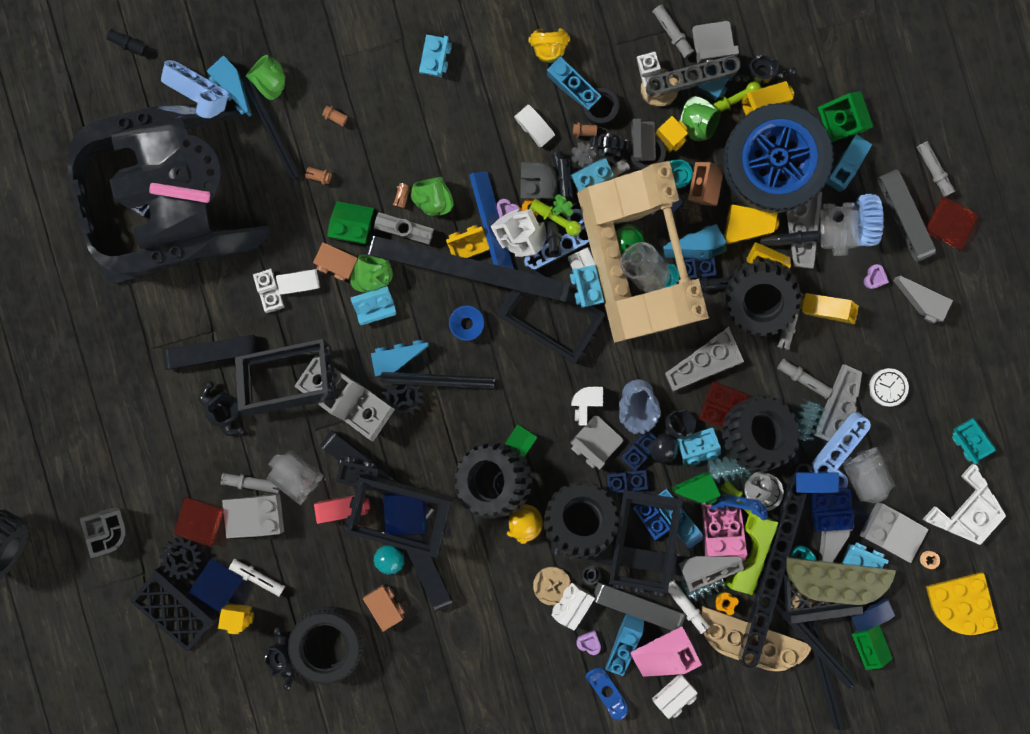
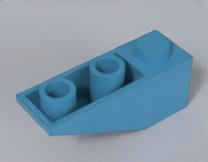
M223 55L207 70L211 75L208 79L228 91L227 99L229 101L233 99L237 103L235 108L242 115L246 113L250 117L252 114L244 85L241 81V74Z
M561 56L547 69V76L585 109L589 110L602 97Z
M856 134L831 170L826 184L838 192L846 189L872 144Z
M717 224L706 226L701 231L694 234L690 233L679 240L683 258L710 259L727 251L726 241ZM671 242L664 246L666 258H675Z
M424 340L413 341L411 346H405V343L394 345V349L387 350L386 347L375 349V353H371L375 376H380L381 372H397L429 347V343H424Z
M665 489L663 492L659 494L662 496L673 497L667 489ZM657 507L671 526L673 510ZM681 508L677 535L690 550L702 541L704 537Z
M628 614L625 615L605 670L624 676L632 658L631 652L636 649L643 634L644 620Z

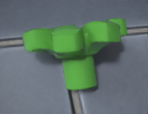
M560 194L555 196L556 200L553 202L555 208L552 209L553 214L556 216L563 214L565 218L573 214L571 209L572 203L570 201L567 202L566 198Z

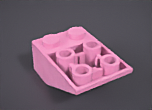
M703 503L702 523L705 556L740 557L742 563H744L747 549L741 508L725 505L724 508L716 507L712 510L710 509L711 504L706 505V503Z
M683 627L675 629L631 652L643 677L685 674L702 665Z

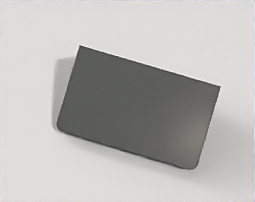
M633 119L631 122L632 161H654L656 158L655 122H641V119Z

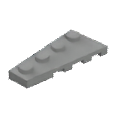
M819 192L806 204L786 211L789 233H796L798 230H802V232L818 230L822 192ZM817 242L803 243L802 246L798 244L791 245L794 267L814 268Z
M728 327L688 358L666 372L665 376L672 392L742 364L744 360Z
M842 364L814 436L829 442L852 413H856L857 407H855L856 398L859 395L861 371ZM847 435V436L844 438L843 442L848 441L849 438H850V435Z

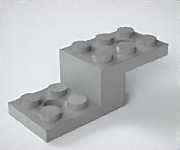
M318 355L314 356L295 385L303 393L322 389V381L317 385V380L321 377L320 357ZM334 367V374H332V380L336 386L334 399L317 402V404L330 414L344 420L369 440L374 441L395 409L357 381L344 375ZM372 410V416L366 419L367 413Z

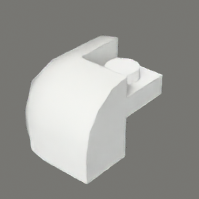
M520 208L511 211L499 218L491 226L503 249L506 247L509 251L515 253L516 257L537 254L545 244L546 228L544 222L538 223L531 209L522 211Z

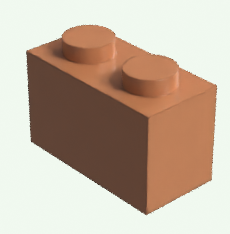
M695 162L688 200L700 205L717 206L724 169L711 162Z
M322 242L313 263L317 265V270L326 274L328 271L335 273L334 277L344 282L345 279L351 280V273L358 258Z
M385 584L363 598L382 631L403 620V613H405L401 604H396L393 599L395 595L389 586L386 587Z

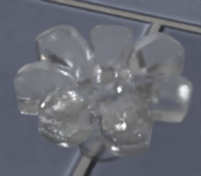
M579 142L577 144L578 148L573 147L571 153L575 154L572 157V161H579L578 165L584 167L585 162L588 165L593 162L591 157H595V151L591 150L589 143L584 146L583 142Z

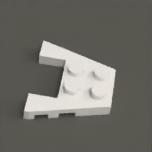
M971 464L961 477L975 489L973 494L950 519L934 506L923 520L981 545L1006 515L995 496L989 490L987 482L978 471V467Z

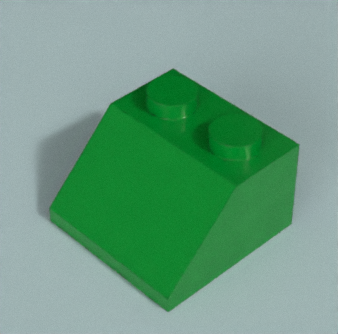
M861 91L848 93L818 107L823 125L826 127L825 130L829 132V137L832 140L831 143L873 128Z
M337 201L330 218L327 237L333 240L366 246L375 209Z
M707 472L671 487L672 491L676 494L702 504L706 503V505L716 502L717 497L721 496L712 475Z

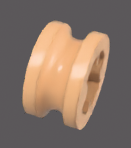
M925 551L920 556V562L928 569H935L940 563V557L935 552ZM927 556L934 557L932 564L926 563L928 561L926 559Z

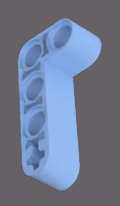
M167 60L164 62L161 81L197 102V115L203 118H212L225 110L228 91L176 61Z
M572 209L573 214H578L581 218L579 222L581 231H586L582 211ZM565 234L561 236L562 241L570 240L572 242L570 249L563 248L561 241V256L548 258L544 253L549 248V244H546L539 251L545 262H542V259L536 262V266H533V264L529 265L530 257L537 259L540 255L538 253L525 257V267L529 266L530 269L538 270L589 244V239L582 240L579 234L577 236Z
M852 413L811 464L814 473H818L822 466H825V469L821 472H839V491L847 487L848 479L838 468L869 431L870 421L860 413ZM847 435H850L849 440L846 441V442H843L844 438H845ZM838 450L837 454L831 457L832 452Z

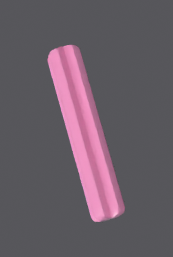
M157 183L150 184L149 191L151 194L206 203L210 200V192Z

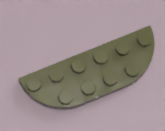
M787 557V573L797 590L810 599L853 605L871 603L888 590L896 570L890 568Z

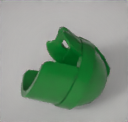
M619 224L615 227L622 261L626 262L637 258L641 254L644 247V237L642 231L634 224Z

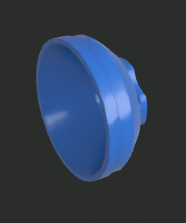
M461 306L451 314L449 327L453 335L458 339L465 341L473 340L481 334L484 328V319L476 308ZM470 318L473 325L470 329H464L461 326L463 319Z

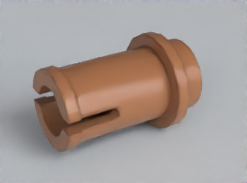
M328 105L322 114L325 120L330 119L342 127L348 118L347 115Z
M579 122L573 125V136H577V138L579 136L594 137L597 135V125H581Z
M311 167L307 168L306 172L310 173H306V179L319 181L323 185L325 183L329 184L331 173L328 170L322 171Z
M400 183L397 186L398 191L393 205L405 208L408 194L411 192V186Z

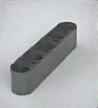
M727 56L652 76L646 84V93L651 97H658L731 78L739 70L740 61L735 56ZM731 63L734 66V70L726 69L725 64ZM713 68L716 75H709L707 69ZM694 73L697 76V80H690L688 74ZM676 78L679 84L671 85L669 79ZM657 83L660 86V89L653 90L651 89L650 84Z
M895 169L878 177L880 189L913 259L919 262L936 254L934 244L900 172Z
M603 582L597 583L593 593L595 597L594 602L672 631L682 627L686 616L682 611Z

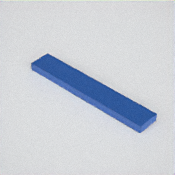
M488 172L472 173L469 176L493 264L514 269L509 250L506 247L504 249L501 247L491 228L500 217Z

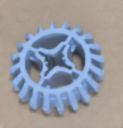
M860 195L855 202L856 205L853 213L855 238L861 246L879 244L884 228L882 202L877 195Z

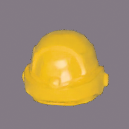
M559 28L558 32L543 33V29L534 31L529 37V43L534 48L536 56L544 63H554L560 56L562 57L568 42H570V36L562 28Z
M522 504L520 505L521 508L517 512H512L509 517L510 532L507 531V535L516 538L521 544H526L527 541H531L539 535L542 530L543 521L537 508L532 505Z

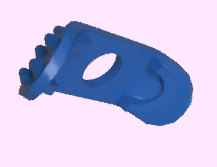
M722 494L720 497H717V501L712 503L710 509L714 510L716 507L724 508L726 505L751 510L752 514L758 515L761 520H767L768 518L766 507L761 501L734 495ZM736 501H742L744 504L736 503Z
M596 668L588 672L585 676L586 680L592 685L608 709L611 717L614 720L623 719L628 713V706L608 674L602 668ZM605 686L611 687L613 694L611 696H604L602 688Z

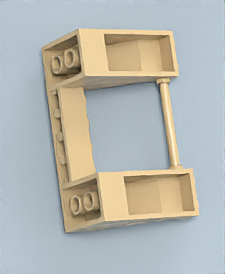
M670 161L651 164L640 171L589 186L577 193L614 343L709 318L699 279L691 280L688 277L670 208L672 203L679 201ZM661 209L664 211L680 276L679 284L631 297L614 225L638 220Z

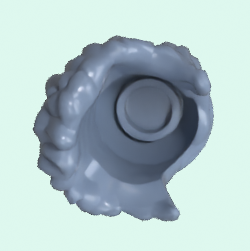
M636 379L628 382L624 386L622 391L623 398L619 403L620 423L624 424L625 428L633 434H645V431L649 432L655 427V423L660 418L659 401L654 396L653 388L647 381Z

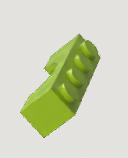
M750 512L744 530L751 538L752 550L743 563L744 570L726 578L725 584L732 590L753 595L754 590L758 586L760 572L764 569L766 555L770 552L773 536L777 533L778 522L769 517L767 520H761L758 515Z

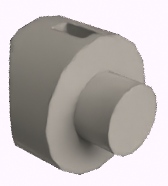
M763 472L754 473L745 483L747 496L750 499L765 501L772 493L770 476Z

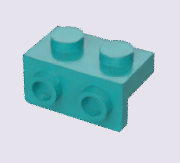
M974 417L954 428L952 436L957 446L961 445L964 449V456L969 462L972 461L974 465L978 464L980 459L996 451V447Z

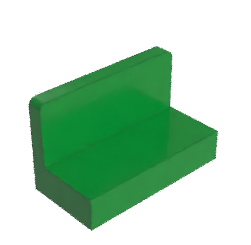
M517 425L505 444L510 445L512 449H517L520 452L519 456L525 457L537 436Z
M880 625L861 632L855 631L852 634L866 670L883 668L892 660V655Z

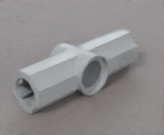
M378 213L374 229L430 245L434 232L433 228L383 213ZM402 224L409 225L407 233L399 232V227Z

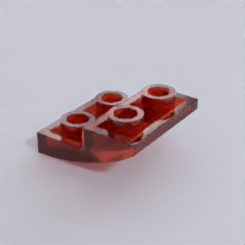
M942 197L926 229L936 239L943 240L955 249L961 250L978 215L960 204Z
M712 381L699 419L722 427L723 422L726 421L725 416L730 412V409L746 400L749 395Z
M185 497L173 534L201 544L213 546L224 509Z

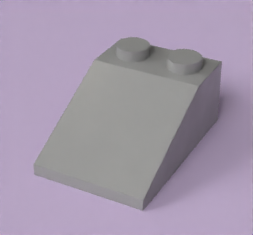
M280 494L222 500L226 538L266 536L284 532Z
M877 502L859 536L911 563L929 529L898 511Z

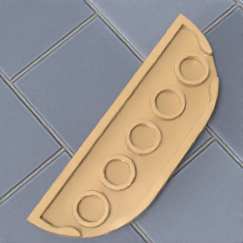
M702 606L701 616L711 626L703 632L707 641L721 654L739 660L738 654L748 622ZM768 629L761 657L756 667L769 671L787 670L801 663L807 657L811 648L804 641ZM752 635L750 643L756 644L758 636ZM747 654L745 656V663H750L752 661V654Z

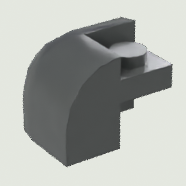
M521 162V199L536 198L540 202H554L556 200L555 196L559 194L556 170L548 163Z
M119 508L105 509L98 513L80 517L90 558L111 553L122 544L125 537V527Z

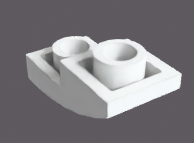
M656 52L637 56L645 93L648 80L652 76L661 74ZM657 83L650 84L651 89H660Z
M530 105L524 107L514 116L522 129L530 134L538 147H542L555 136L547 123Z
M272 269L254 274V281L265 313L285 308L281 294L279 295L278 285Z
M317 269L276 276L279 295L320 288Z

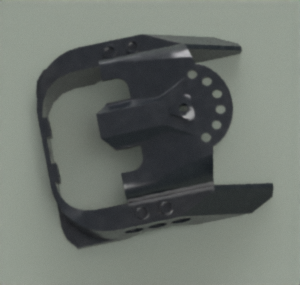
M197 104L148 107L93 121L84 126L74 136L68 153V175L82 234L88 250L99 263L104 277L113 284L151 276L160 271L190 263L211 261L251 251L270 237L269 225L213 232L207 221L206 202L151 194L149 191L151 183L210 192L209 201H211L217 193L221 181L219 159L209 144L197 136L189 135L187 130L241 117V113L235 106L226 105L223 112L212 118H203L197 115ZM190 141V146L185 148L184 142ZM202 146V152L197 153L196 147ZM112 148L115 151L125 148L134 150L139 164L119 169L110 179L114 200L129 209L148 204L151 213L147 224L134 227L138 245L145 250L121 256H110L103 249L98 238L85 184V172L89 162L97 154ZM210 156L211 162L205 163V157ZM213 169L214 175L208 176V170ZM180 170H182L183 172L182 176L178 175V172ZM207 182H210L212 185L211 188L208 190L205 189V184Z

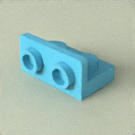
M426 34L419 69L420 74L442 78L443 72L446 73L448 61H445L446 54H450L452 46L448 36L444 35V38Z
M603 158L572 173V182L575 183L577 190L580 192L589 186L599 184L613 177V172L607 159Z
M591 265L573 269L570 279L572 286L576 285L577 293H574L576 304H580L581 308L604 303L596 266Z
M388 286L351 297V302L360 325L396 315L394 301Z
M713 428L691 434L686 438L676 439L684 466H695L700 461L706 459L714 460L721 455V447Z
M856 542L855 546L848 544L841 563L883 568L884 563L888 564L889 561L884 559V554L875 550L873 553L866 551V546Z

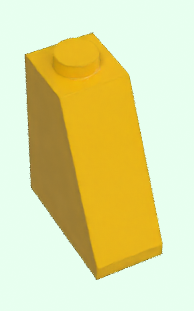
M785 81L746 93L741 100V105L745 115L764 105L776 103L789 104L793 100L794 91Z
M731 205L724 232L726 245L772 234L779 226L778 213L763 212L753 208Z
M806 293L805 298L801 300L800 307L806 315L855 325L859 306L852 300Z

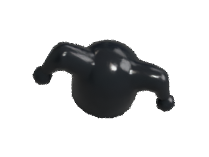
M760 55L750 61L745 72L740 75L735 74L733 81L738 82L740 85L750 82L765 85L773 80H786L791 75H795L796 68L781 69L779 68L778 60Z
M208 381L198 397L199 402L205 407L206 419L212 425L218 426L226 436L244 434V427H238L237 429L231 425V422L240 415L236 399L226 392H222L212 398L210 396V389L214 387V383Z
M277 627L274 629V634L278 636L277 641L274 645L267 648L264 662L272 672L273 677L281 675L284 678L285 684L283 689L289 691L295 679L290 656L288 655L289 633Z

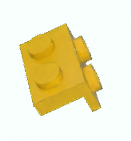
M477 225L469 227L467 232L460 234V232L453 233L446 240L452 255L470 258L489 251L482 226L479 228Z

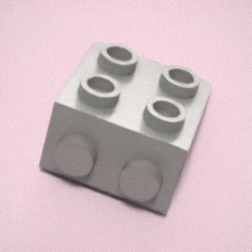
M723 21L693 27L692 33L697 64L727 56L737 57L739 54L738 46L733 44L730 22Z
M594 416L570 443L573 445L571 449L577 455L583 454L588 458L585 461L593 469L595 467L601 469L608 457L623 442V439L600 417Z

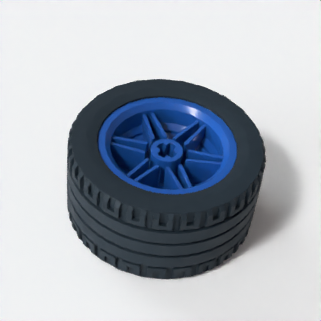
M786 103L768 104L751 111L735 126L725 145L723 169L730 190L745 205L763 212L781 213L806 204L825 186L833 167V145H831L832 140L829 137V132L825 130L826 127L822 125L821 120L817 119V116L812 115L810 111L808 112L805 108L802 109L798 105L793 106V104ZM775 136L776 142L772 144L769 141V137ZM790 141L795 142L793 149L788 147ZM756 150H760L762 152L761 157L755 156ZM778 153L780 158L783 159L779 163L776 162V158H773V155L776 156ZM793 161H799L800 166L795 168L792 165ZM765 169L767 172L766 176H761L759 171ZM780 174L785 175V181H779L778 176Z

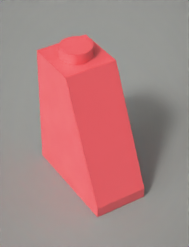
M355 495L315 503L317 524L345 519L348 515H351L352 508H350V502ZM369 498L364 499L361 515L367 514V509H370Z

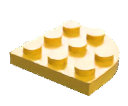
M980 572L926 586L935 616L950 630L964 635H977L998 629L984 573Z

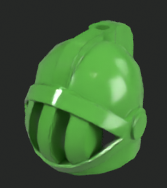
M268 55L261 57L246 75L269 100L279 97L285 86V74L283 73L282 65L275 58Z
M693 96L686 101L680 121L687 127V135L692 140L705 141L713 136L721 117V111L715 108L709 101Z
M443 177L426 179L413 184L411 199L425 214L433 216L442 215L453 209L452 195L444 183Z
M359 255L351 273V285L360 292L375 291L389 284L393 271L387 259L372 255Z

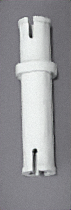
M234 559L229 567V570L243 576L244 580L247 581L248 579L280 597L285 588L284 585L254 570L253 566L249 567L237 559ZM241 568L244 569V570H246L247 572H249V573L255 575V577H253V576L249 575L248 573L242 571ZM259 578L262 579V580H264V581H266L267 583L273 585V587H271V586L267 585L266 583L260 581Z
M675 580L669 583L668 592L688 616L687 620H691L700 634L711 627L701 616V611L693 606L675 583Z

